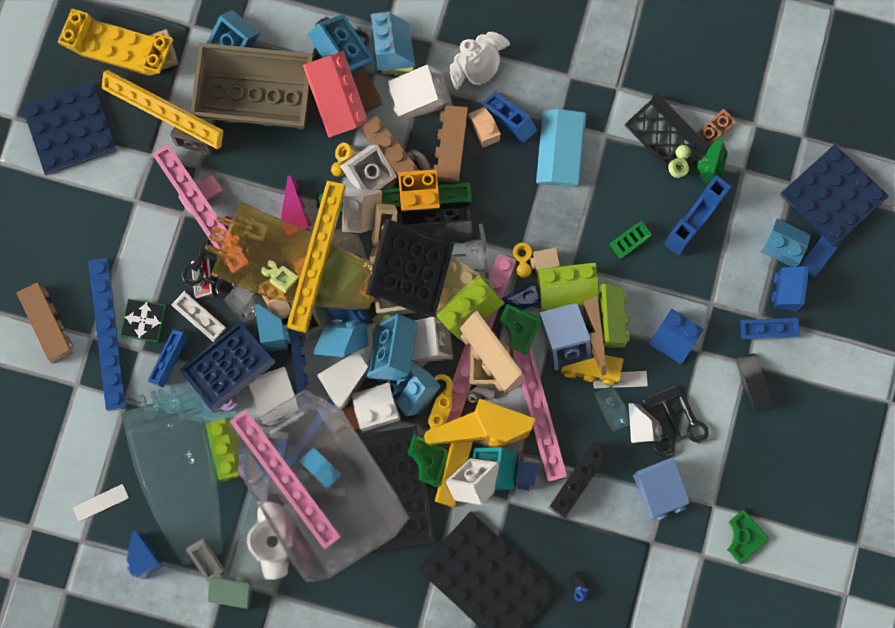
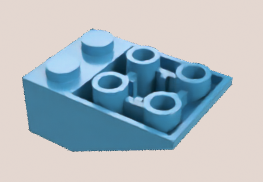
M412 360L409 375L398 380L376 379L380 385L390 383L395 403L406 416L422 414L441 387L429 372Z

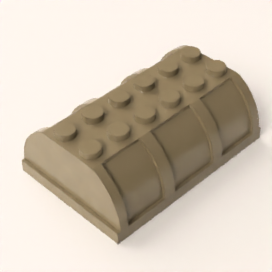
M199 43L190 113L201 119L223 120L228 123L263 124V126L269 127L273 125L294 127L304 130L307 121L311 87L303 65L313 62V54Z

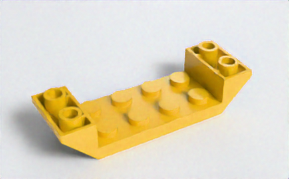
M71 9L58 40L59 44L81 56L145 75L160 73L173 42V38L155 33L154 37L99 22L93 20L88 13Z

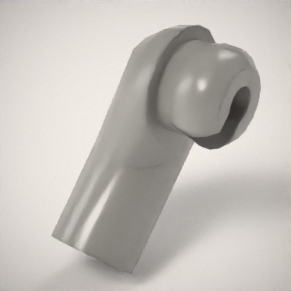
M411 150V152L407 153L412 161L416 160L421 171L431 169L425 155L417 150Z
M477 386L469 391L467 399L470 403H475L482 397L493 399L496 390Z

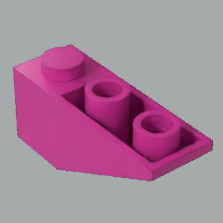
M291 176L287 177L281 219L288 240L309 233L308 226L312 225L309 216H304L302 209L306 207L302 197L298 198L296 192L300 190L296 180L292 181Z

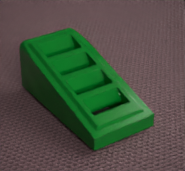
M640 221L609 245L618 258L622 259L650 240L652 234L644 223ZM638 229H639L640 232L643 234V236H644L643 238H642V237L640 236V234L637 232ZM632 233L638 240L637 242H635L633 238L630 236ZM625 238H626V239L629 241V243L632 245L631 247H629V246L626 244V242L624 241ZM619 242L621 243V245H622V246L624 247V249H625L624 252L620 249V247L617 245V243H619Z

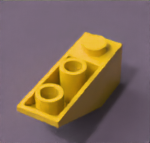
M605 355L606 375L603 376L600 373L595 358L564 366L561 369V373H564V376L568 378L579 376L584 377V381L595 382V380L603 381L602 384L614 386L620 380L623 359Z

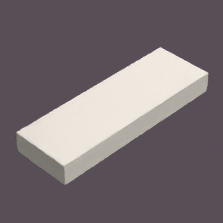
M185 291L172 304L179 313L212 342L219 339L227 330L221 322Z

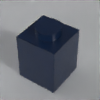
M519 460L514 485L518 486L517 489L529 491V488H534L539 464Z

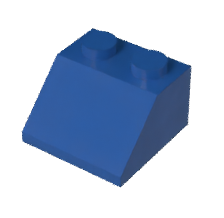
M782 267L775 274L774 284H777L776 291H773L772 302H774L775 309L797 312L804 305L809 267Z
M671 309L649 342V345L681 365L704 329L674 309Z
M138 531L132 532L127 556V563L129 564L127 569L133 577L146 579L164 565L143 534Z

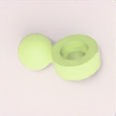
M681 145L676 149V156L678 158L669 163V172L675 178H681L688 173L689 166L685 160L690 157L691 150L686 145Z

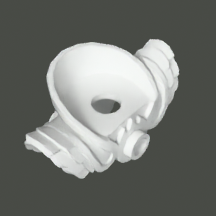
M494 32L479 35L475 41L471 39L464 40L460 45V53L454 57V62L450 65V75L454 88L458 90L466 77L475 85H482L491 80L500 64L498 51L510 45L509 41L504 36Z
M264 503L258 508V521L248 534L247 544L256 560L261 562L264 578L275 580L286 576L288 573V547H291V536L286 535L285 519L280 506L273 503ZM270 536L277 537V546L269 547L267 539Z

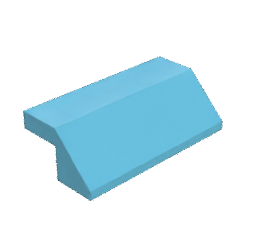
M562 109L543 111L537 184L556 183L563 187L580 186L586 113Z

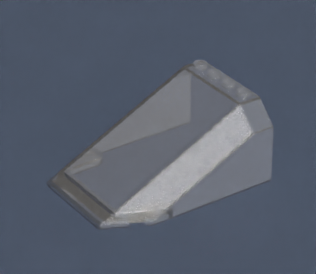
M303 390L259 417L255 422L340 535V538L326 549L321 546L238 433V472L292 564L306 583L331 578L394 538L409 517L397 495L341 408L326 402L319 396L316 397L313 393ZM312 448H315L341 474L328 489L299 462Z

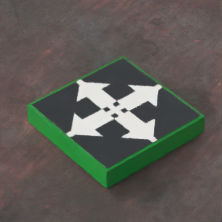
M128 299L120 336L159 343L166 305Z

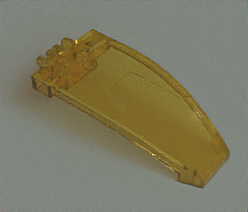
M243 202L239 203L233 221L217 216V222L230 228L228 232L218 227L212 228L214 233L226 238L224 239L214 234L209 236V239L223 244L221 249L212 245L205 246L207 251L218 255L211 275L252 292L293 303L312 233L259 211L258 208ZM331 243L314 307L369 309L373 297L366 295L373 263L367 259L365 261ZM269 260L275 262L278 269L284 266L298 276V280L286 293L270 283L271 277H266L262 274L263 267L267 270L272 269L268 266Z

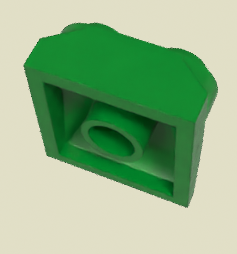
M718 138L710 146L706 156L698 162L700 177L707 184L711 182L715 175L722 179L728 156L723 138Z

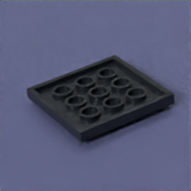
M385 219L366 295L435 318L454 243L394 220Z

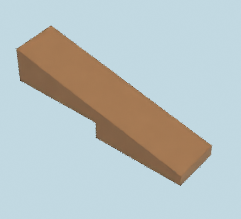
M598 297L583 301V311L592 331L589 334L591 351L603 376L606 375V360Z

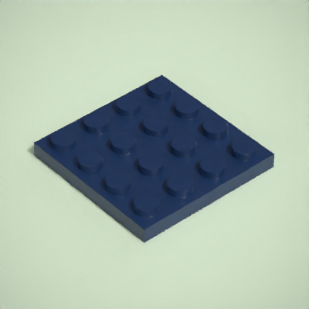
M93 81L22 105L43 172L46 176L117 151Z
M835 144L780 194L833 247L841 242L889 197L877 183Z
M239 322L183 366L180 371L214 413L262 373L267 371L275 362L242 323Z

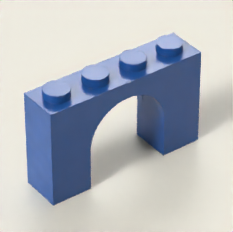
M715 175L688 214L671 231L664 245L679 256L724 199L731 186Z

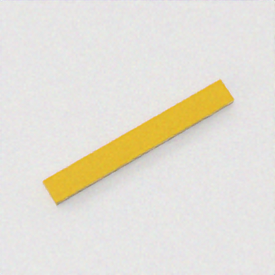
M109 70L103 72L102 89L216 149L221 148L224 130Z
M326 182L288 320V329L307 333L346 191V184Z

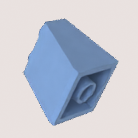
M577 303L567 304L556 309H548L540 313L541 325L554 370L591 359V341Z
M674 457L637 471L633 475L651 519L656 517L658 521L668 517L667 513L672 510L675 513L685 510V505L689 504Z

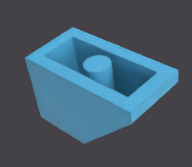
M312 448L299 461L327 489L341 476L315 448Z

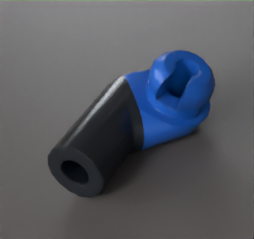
M576 572L570 579L576 584L575 599L582 602L588 596L589 585Z

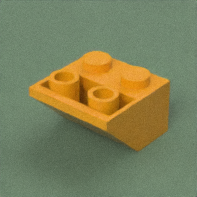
M437 169L398 172L401 213L440 209Z

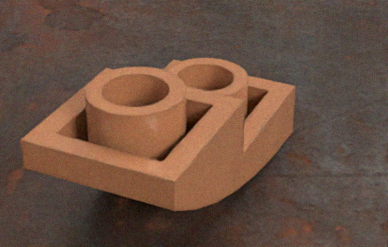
M723 109L696 133L710 146L736 124V121Z

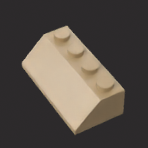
M475 311L460 328L462 332L460 337L466 345L470 344L473 350L471 352L476 360L481 359L485 365L482 368L487 375H493L496 379L493 383L500 392L504 390L508 394L525 382V378L478 311Z

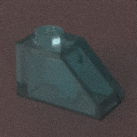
M612 386L594 393L605 420L612 431L630 425L626 406Z

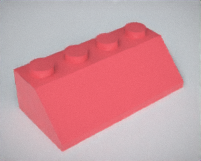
M344 51L303 65L328 137L352 130L368 122Z

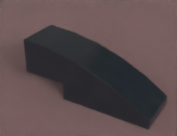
M755 353L736 357L745 395L748 397L751 411L756 412L773 407L770 392Z

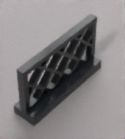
M658 93L624 124L668 171L669 164L664 160H669L670 163L671 160L678 158L671 157V147L686 145L692 147L697 152L692 158L686 159L689 160L687 162L688 166L709 149V145ZM651 105L657 111V118L645 117L646 110ZM635 120H643V130H634L630 125ZM645 120L656 121V131L645 130ZM667 121L670 124V131H658V122ZM645 133L656 134V144H648L645 141ZM658 134H669V144H658ZM671 134H680L683 137V143L671 144ZM658 147H669V157H660L658 155Z

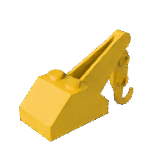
M445 374L434 377L436 381L444 380L446 388L436 398L428 420L431 429L424 435L426 444L436 445L484 440L492 448H506L528 438L535 420L534 418L479 399L475 412L446 423L453 405L452 391L454 384L452 379Z

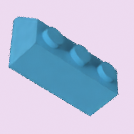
M391 12L371 14L378 70L415 66L409 23Z
M344 14L318 23L308 34V37L322 58L344 51L351 74L374 61V58Z
M256 304L255 310L260 342L267 353L289 350L288 344H291V338L287 325H283L281 319L261 305Z
M396 314L376 325L367 373L368 378L398 380L409 375L411 357L414 352V339L417 334V322L401 314Z

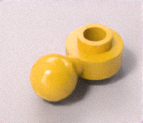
M341 143L336 148L335 156L338 162L334 163L331 167V172L334 176L341 177L345 174L341 165L354 157L355 150L352 145Z
M518 243L513 249V257L520 263L517 267V274L521 278L529 277L532 272L531 266L527 264V261L531 258L532 249L526 243ZM524 250L526 255L520 256L518 252Z

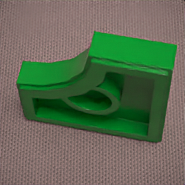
M506 304L499 323L505 326L509 333L510 348L527 355L542 319Z
M415 435L412 438L408 455L414 458L418 464L419 480L434 487L439 486L449 450L437 444L428 445L424 438Z
M744 509L728 521L732 528L733 538L727 551L741 565L770 538Z

